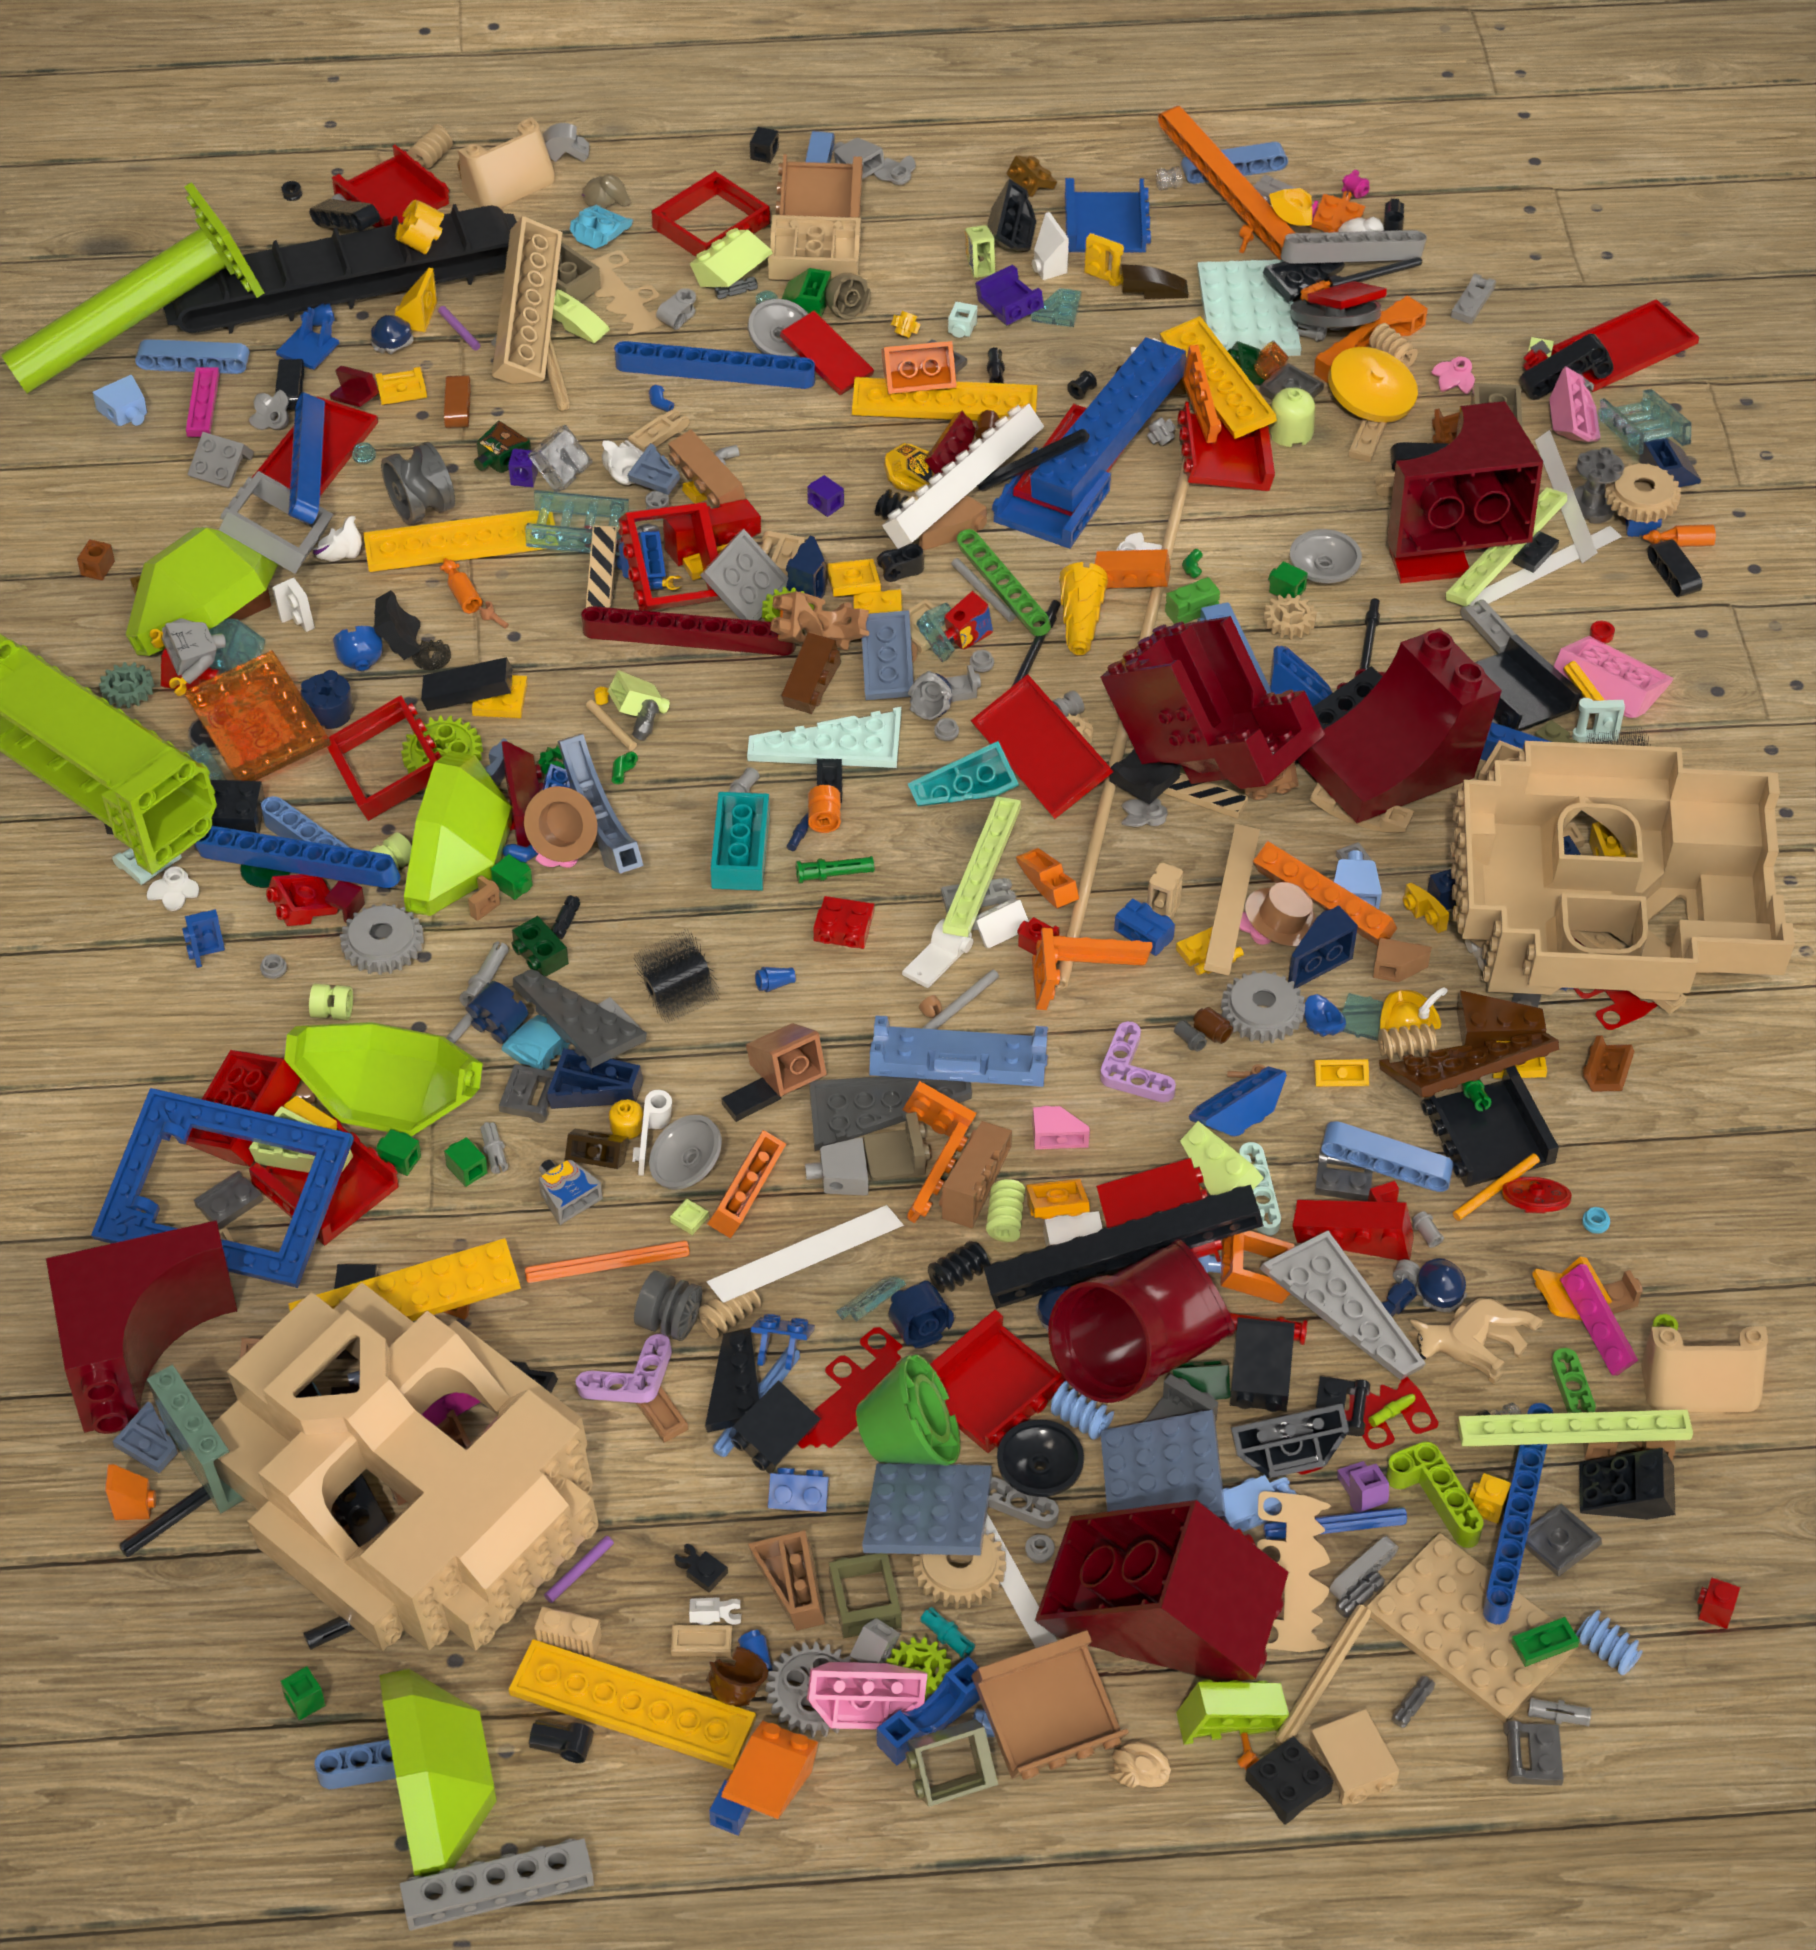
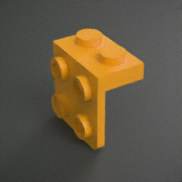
M1580 1256L1562 1273L1535 1269L1532 1272L1537 1289L1543 1293L1548 1302L1549 1310L1555 1316L1582 1321L1560 1280L1580 1264L1587 1265L1608 1305L1612 1302L1586 1257Z

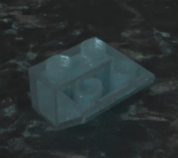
M226 618L209 630L211 635L222 633L226 641L225 648L217 649L214 662L210 668L219 670V674L254 677L266 643L265 639L240 620Z

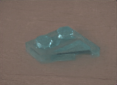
M1059 288L1043 302V308L1032 313L1031 322L1074 327L1082 291Z

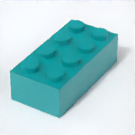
M718 792L711 859L712 889L763 891L770 818L769 794Z

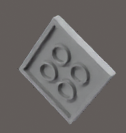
M744 529L736 534L700 574L739 619L756 621L761 618L762 602L766 600V595H773L774 589L782 592L783 587H786L788 577Z

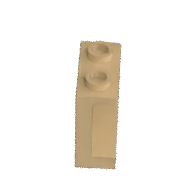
M1366 1709L1311 1730L1309 1746L1314 1755L1320 1753L1340 1790L1339 1800L1342 1805L1348 1803L1358 1804L1371 1794L1390 1791L1397 1784L1400 1770Z

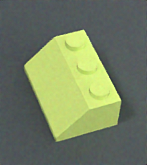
M734 228L729 230L723 239L713 242L711 248L697 254V258L690 265L700 287H729L773 254V252L749 230Z

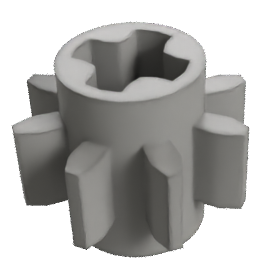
M1160 417L1148 426L1150 432L1147 436L1153 444L1158 441L1162 446L1175 437L1172 431L1176 427L1170 418L1165 421L1163 417Z

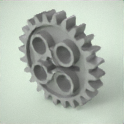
M818 1642L814 1643L813 1649H808L806 1643H802L800 1652L792 1646L790 1656L782 1652L780 1662L774 1661L773 1671L768 1672L767 1680L769 1682L766 1683L765 1691L769 1693L767 1695V1703H774L771 1708V1714L780 1713L778 1723L780 1724L788 1720L789 1731L797 1726L799 1727V1734H804L805 1730H810L811 1737L815 1738L816 1732L821 1730L822 1735L827 1737L830 1727L816 1710L810 1712L802 1708L805 1705L812 1706L807 1700L810 1669L828 1662H850L851 1657L848 1656L841 1659V1649H838L834 1654L830 1653V1644H827L824 1650H819ZM788 1681H797L801 1685L797 1687L791 1686ZM840 1728L831 1729L837 1734Z

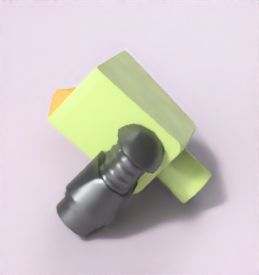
M617 670L609 688L597 687L594 691L595 700L598 705L608 703V695H610L619 712L637 716L632 735L642 741H645L649 734H652L656 713H666L670 705V701L661 697L655 685Z

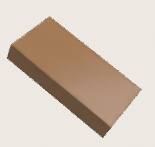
M661 1386L652 1401L636 1403L664 1443L689 1430L688 1423Z

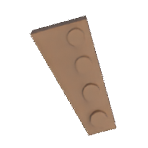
M981 1121L977 1130L972 1131L968 1145L963 1150L943 1185L939 1201V1207H942V1219L973 1229L991 1191V1187L995 1183L1012 1147V1130Z

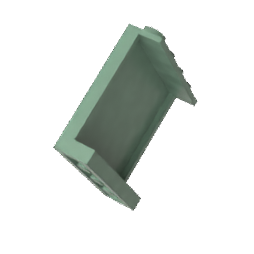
M173 1364L147 1378L167 1432L205 1488L220 1514L244 1501L245 1499L218 1477L213 1461L228 1453L229 1450Z

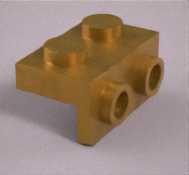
M1015 155L1007 175L1015 183L1028 191L1029 197L1034 196L1038 187L1055 188L1057 181L1051 176L1052 173L1048 169L1043 168L1039 164L1040 161L1037 158Z

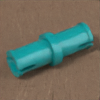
M930 1607L929 1611L926 1610L922 1614L920 1622L937 1635L939 1642L950 1646L962 1659L971 1655L975 1649V1644L958 1631V1626L954 1622H948L933 1607Z

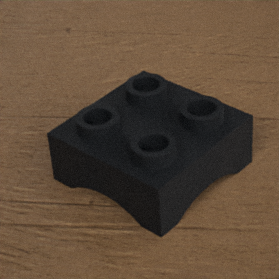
M392 590L376 598L374 611L375 633L380 638L383 637L389 644L390 649L395 654L398 653L403 660L420 652L416 636L421 622L417 617L408 614L399 606L396 595Z
M1133 749L1126 758L1111 766L1113 773L1110 774L1109 781L1150 804L1180 778L1181 765L1165 762L1142 764L1135 749Z
M1294 1736L1247 1769L1245 1781L1251 1788L1256 1790L1269 1803L1284 1825L1292 1821L1310 1804L1331 1793L1334 1782Z

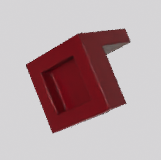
M339 880L325 897V903L341 909L344 922L347 923L346 920H353V914L358 913L365 905L363 888L353 883Z

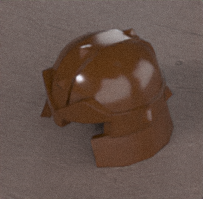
M737 1646L731 1656L736 1661L735 1665L722 1662L720 1659H717L715 1663L709 1661L710 1672L706 1681L710 1684L711 1692L718 1701L727 1705L741 1707L749 1705L750 1701L755 1697L760 1686L767 1679L768 1668L766 1663L757 1654Z

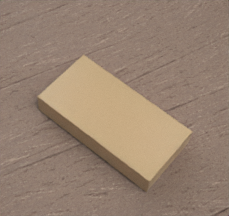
M672 1625L671 1656L731 1657L732 1625Z

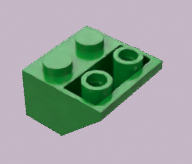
M813 268L805 270L788 282L782 299L799 305L808 314L815 311L822 318L827 305L825 292L831 280V271Z

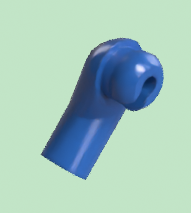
M653 385L649 390L651 405L666 412L673 410L674 402L664 399V388L659 385Z
M508 844L503 848L504 856L510 854L520 862L526 863L538 855L531 844L527 847Z

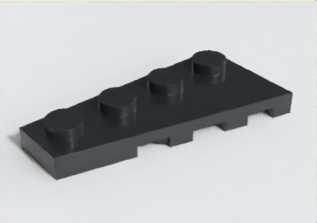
M1284 261L1265 266L1263 274L1282 296L1290 302L1301 295L1300 291L1323 280L1325 281L1326 277L1341 272L1345 263H1288Z
M751 1328L723 1334L705 1422L707 1433L733 1427L761 1398L754 1338Z

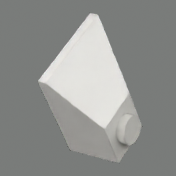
M1050 212L1045 213L1034 249V259L1032 260L1033 270L1036 273L1038 272L1043 280L1066 274L1068 265L1069 238Z

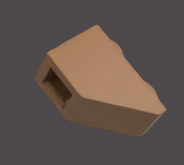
M1380 938L1373 978L1400 982L1428 968L1432 947Z

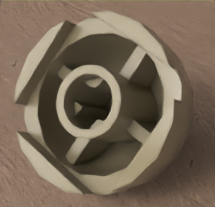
M841 273L829 281L825 292L826 303L830 310L844 319L856 318L855 315L859 312L863 313L871 297V290L867 286V281L853 273Z

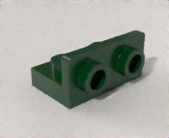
M1236 341L1233 347L1228 349L1229 354L1248 379L1260 386L1266 380L1260 349Z

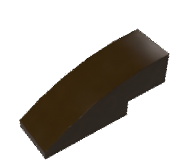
M1121 265L1122 293H1143L1144 299L1189 298L1187 280L1176 274L1148 266Z

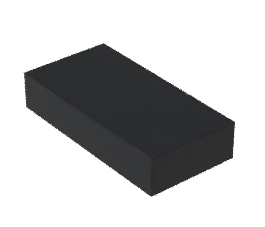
M762 1077L722 1097V1105L734 1121L737 1122L780 1100L781 1097Z

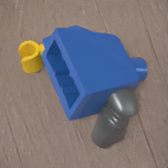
M646 523L637 527L650 589H663V587H667L670 590L681 589L682 587H675L673 585V580L682 578L681 576L675 575L663 579V577H666L658 526ZM624 542L619 544L620 556L616 559V565L622 570L624 578H629V564L623 554Z

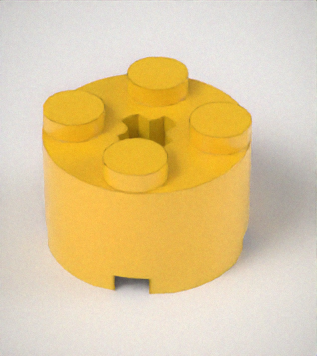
M413 200L402 215L405 217L403 224H398L396 239L423 254H427L432 240H437L441 235L442 228L439 225L444 218V213L421 201Z

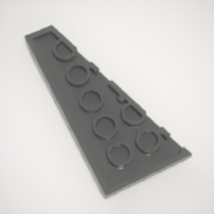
M531 969L513 977L512 987L527 1002H532L536 1006L535 1011L539 1015L544 1014L547 1017V1023L566 1043H572L575 1046V1052L578 1056H584L587 1059L586 1064L590 1068L646 1042L647 1032L603 1009L596 1003L583 998L576 992L561 986L558 982L541 975L538 971Z
M888 1076L815 1080L809 1083L814 1151L820 1150L822 1146L851 1140L906 1121L907 1112L902 1109L919 1081L958 1103L972 1099L971 1082Z

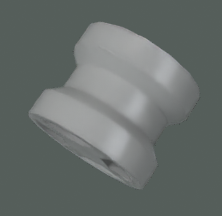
M659 491L650 492L645 498L646 510L669 507L668 495Z

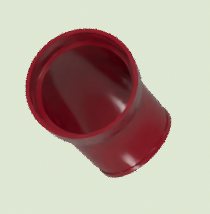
M1176 1239L1166 1248L1159 1249L1112 1276L1094 1277L1070 1287L1056 1301L1048 1326L1050 1350L1055 1364L1064 1379L1083 1396L1102 1403L1120 1402L1143 1392L1158 1377L1206 1352L1226 1337L1229 1338L1235 1334L1231 1316L1213 1281L1194 1253L1180 1239Z

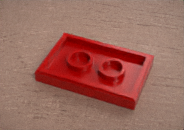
M1352 281L1308 293V302L1342 310L1387 296V288Z
M1389 549L1400 584L1460 578L1470 568L1464 550L1395 558L1393 552Z

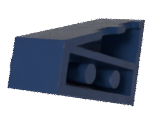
M563 1048L547 1092L551 1109L606 1106L626 1099L637 1101L643 1084L640 1065L609 1059L590 1068L586 1064L587 1059L584 1056H578L575 1050Z

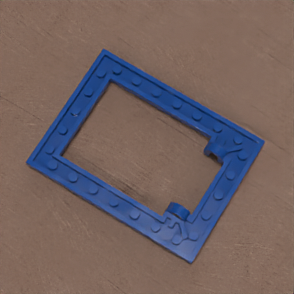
M150 1088L91 1236L94 1240L112 1244L177 1229L156 1224L155 1221L160 1211L159 1205L148 1198L139 1196L161 1140L169 1141L171 1135L180 1144L186 1145L192 1128L313 1155L315 1159L279 1252L221 1239L229 1272L298 1288L353 1143V1135Z

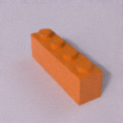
M764 1130L761 1132L707 1225L731 1239L742 1223L786 1143Z

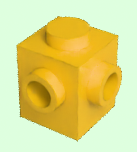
M1483 1473L1480 1483L1474 1482L1469 1497L1474 1500L1473 1504L1483 1519L1499 1524L1508 1500L1511 1482Z

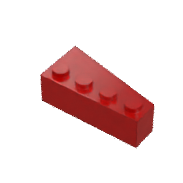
M747 499L722 503L718 508L713 509L707 506L716 547L728 544L742 529L751 537L761 533V516ZM691 515L663 518L664 547L679 567L683 565V558L699 553Z
M1297 1200L1293 1220V1230L1297 1243L1302 1244L1329 1231L1343 1251L1399 1261L1411 1259L1414 1233L1407 1202Z

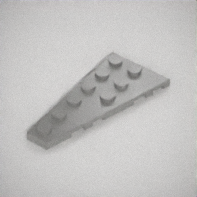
M1329 1231L1261 1265V1271L1400 1380L1421 1370L1426 1364Z

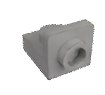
M967 665V675L946 678L952 689V702L977 698V688L981 687L979 673L974 672L972 665Z

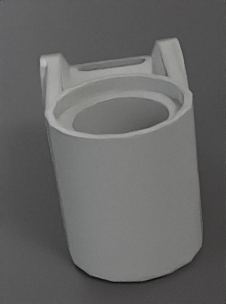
M690 289L679 290L659 306L656 318L675 330L679 329L695 315V307L693 306V303L696 301L695 292Z

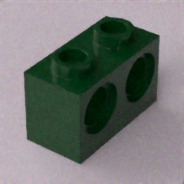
M539 916L512 930V948L517 955H522L526 959L530 969L538 971L546 977L569 964L567 947Z

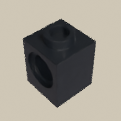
M763 127L756 129L750 141V160L771 164L779 149V133L777 130Z

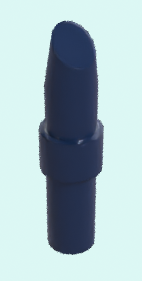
M808 813L796 825L793 835L787 844L788 850L795 851L800 841L805 837L809 827Z

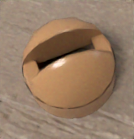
M931 995L920 1003L919 1009L926 1017L934 1018L935 1014L941 1013L942 1005L935 995Z

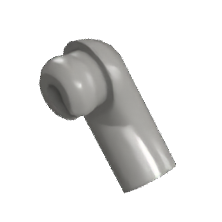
M737 445L721 448L714 454L726 465L724 460L739 456V449Z

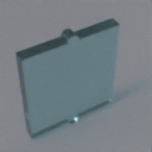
M1349 993L1342 1012L1346 1019V1026L1342 1032L1353 1034L1357 1038L1361 1036L1378 1041L1380 1018L1384 1002L1374 1000L1371 996L1363 997Z

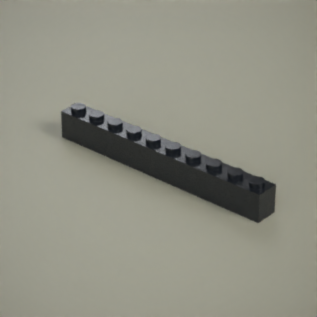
M1247 1185L1236 1187L1222 1194L1210 1195L1193 1203H1184L1177 1208L1164 1212H1155L1151 1216L1138 1220H1129L1125 1224L1104 1228L1090 1235L1078 1236L1058 1245H1049L1032 1253H1023L1016 1258L998 1261L983 1268L991 1297L996 1309L1043 1295L1054 1287H1069L1094 1277L1121 1271L1159 1249L1166 1248L1176 1239H1180L1192 1249L1263 1227L1264 1225L1252 1187Z

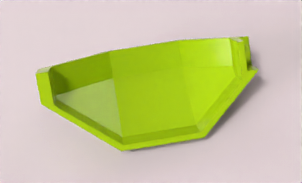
M194 528L144 563L125 635L137 655L150 656L165 649V645L161 648H155L152 645V639L149 636L150 631L153 629L162 631L166 623H172L179 618H183L193 622H203L209 630L267 589L278 564L222 531L211 528Z
M450 751L434 763L415 823L404 892L406 912L427 916L435 914L478 888L477 878L480 875L488 880H492L491 868L501 860L503 848L505 847L512 824V806L475 755Z
M373 1022L295 1026L287 1034L284 1058L329 1112L341 1123L385 1132L393 1129L400 1133L405 1132L411 1137L472 1098L480 1089L483 1063L443 1036Z
M411 1669L381 1674L379 1678L382 1701L414 1875L427 1877L435 1875L444 1869H454L497 1801L480 1711Z

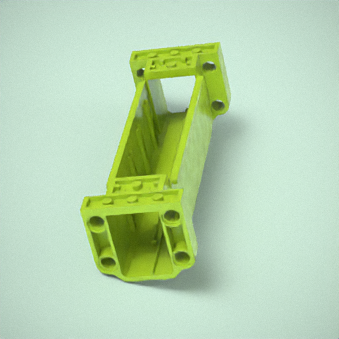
M0 633L1 753L111 827L114 837L133 849L137 865L152 875L209 832L212 826L211 817L217 803L214 796L215 790L209 778L210 772L203 763L196 762L188 753L181 752L175 748L170 741H164L153 730L146 729L138 720L131 719L120 708L116 709L110 705L105 698H99L88 687L78 684L73 677L66 676L56 666H51L45 662L41 656L31 653L26 646L19 645Z

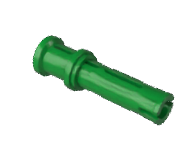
M873 856L827 862L822 858L817 859L816 862L801 863V861H796L798 884H802L806 880L819 879V881H824L827 877L874 872Z

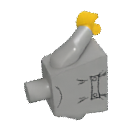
M179 618L172 623H166L162 631L153 629L149 634L152 639L151 643L155 648H161L165 645L177 675H182V678H172L169 682V686L172 689L180 685L174 691L177 696H182L186 692V683L190 684L212 665L217 649L225 648L226 646L225 637L222 633L211 635L205 623L193 622L183 618Z

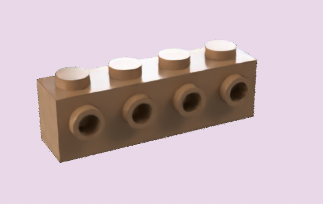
M692 429L668 443L671 452L669 454L671 462L675 466H680L686 479H692L699 493H705L712 507L717 506L718 508L722 503L746 499L742 483Z

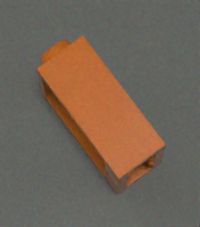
M1246 1231L1222 1240V1287L1280 1304L1289 1295H1292L1270 1277L1244 1270L1243 1250L1274 1258L1294 1248L1293 1243L1252 1231Z

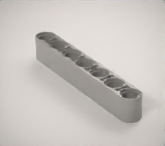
M1417 230L1291 233L1285 236L1281 259L1288 263L1395 261L1416 257L1421 258L1427 236Z

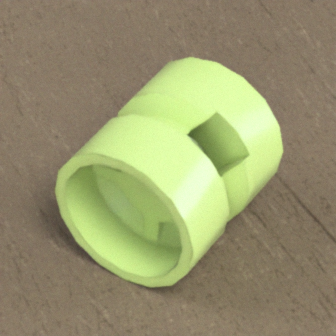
M396 832L385 839L382 846L377 845L370 851L390 855L399 870V867L409 864L412 845L402 834Z
M313 984L309 998V1013L312 1018L326 1019L331 1015L336 1020L350 1019L353 1007V989L351 986L336 985L331 989L328 984Z

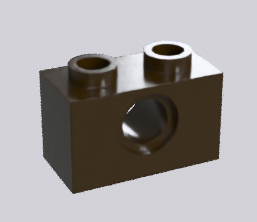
M575 1128L568 1133L565 1161L572 1160L577 1163L618 1169L625 1164L628 1137Z

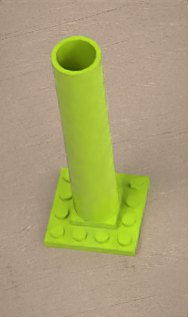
M192 182L184 186L188 193V196L185 198L192 209L197 208L194 213L197 217L195 221L199 229L1 354V357L27 394L224 268L231 275L235 274L238 280L243 278L241 283L247 292L252 291L257 298L264 294L263 289L229 231Z

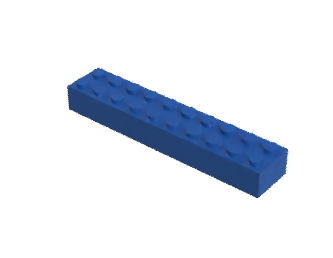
M1145 337L1063 436L1064 438L1080 429H1086L1090 435L1088 441L1040 464L1030 476L1032 498L1073 512L1183 377L1186 364V350Z

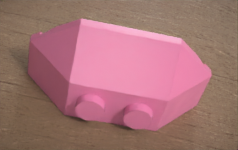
M1565 366L1549 398L1553 430L1558 435L1570 440L1597 442L1601 438L1595 403L1589 390L1584 385L1586 382L1583 376Z
M828 1662L810 1669L807 1700L830 1728L877 1729L878 1726L899 1710L908 1712L924 1704L927 1673L887 1663Z

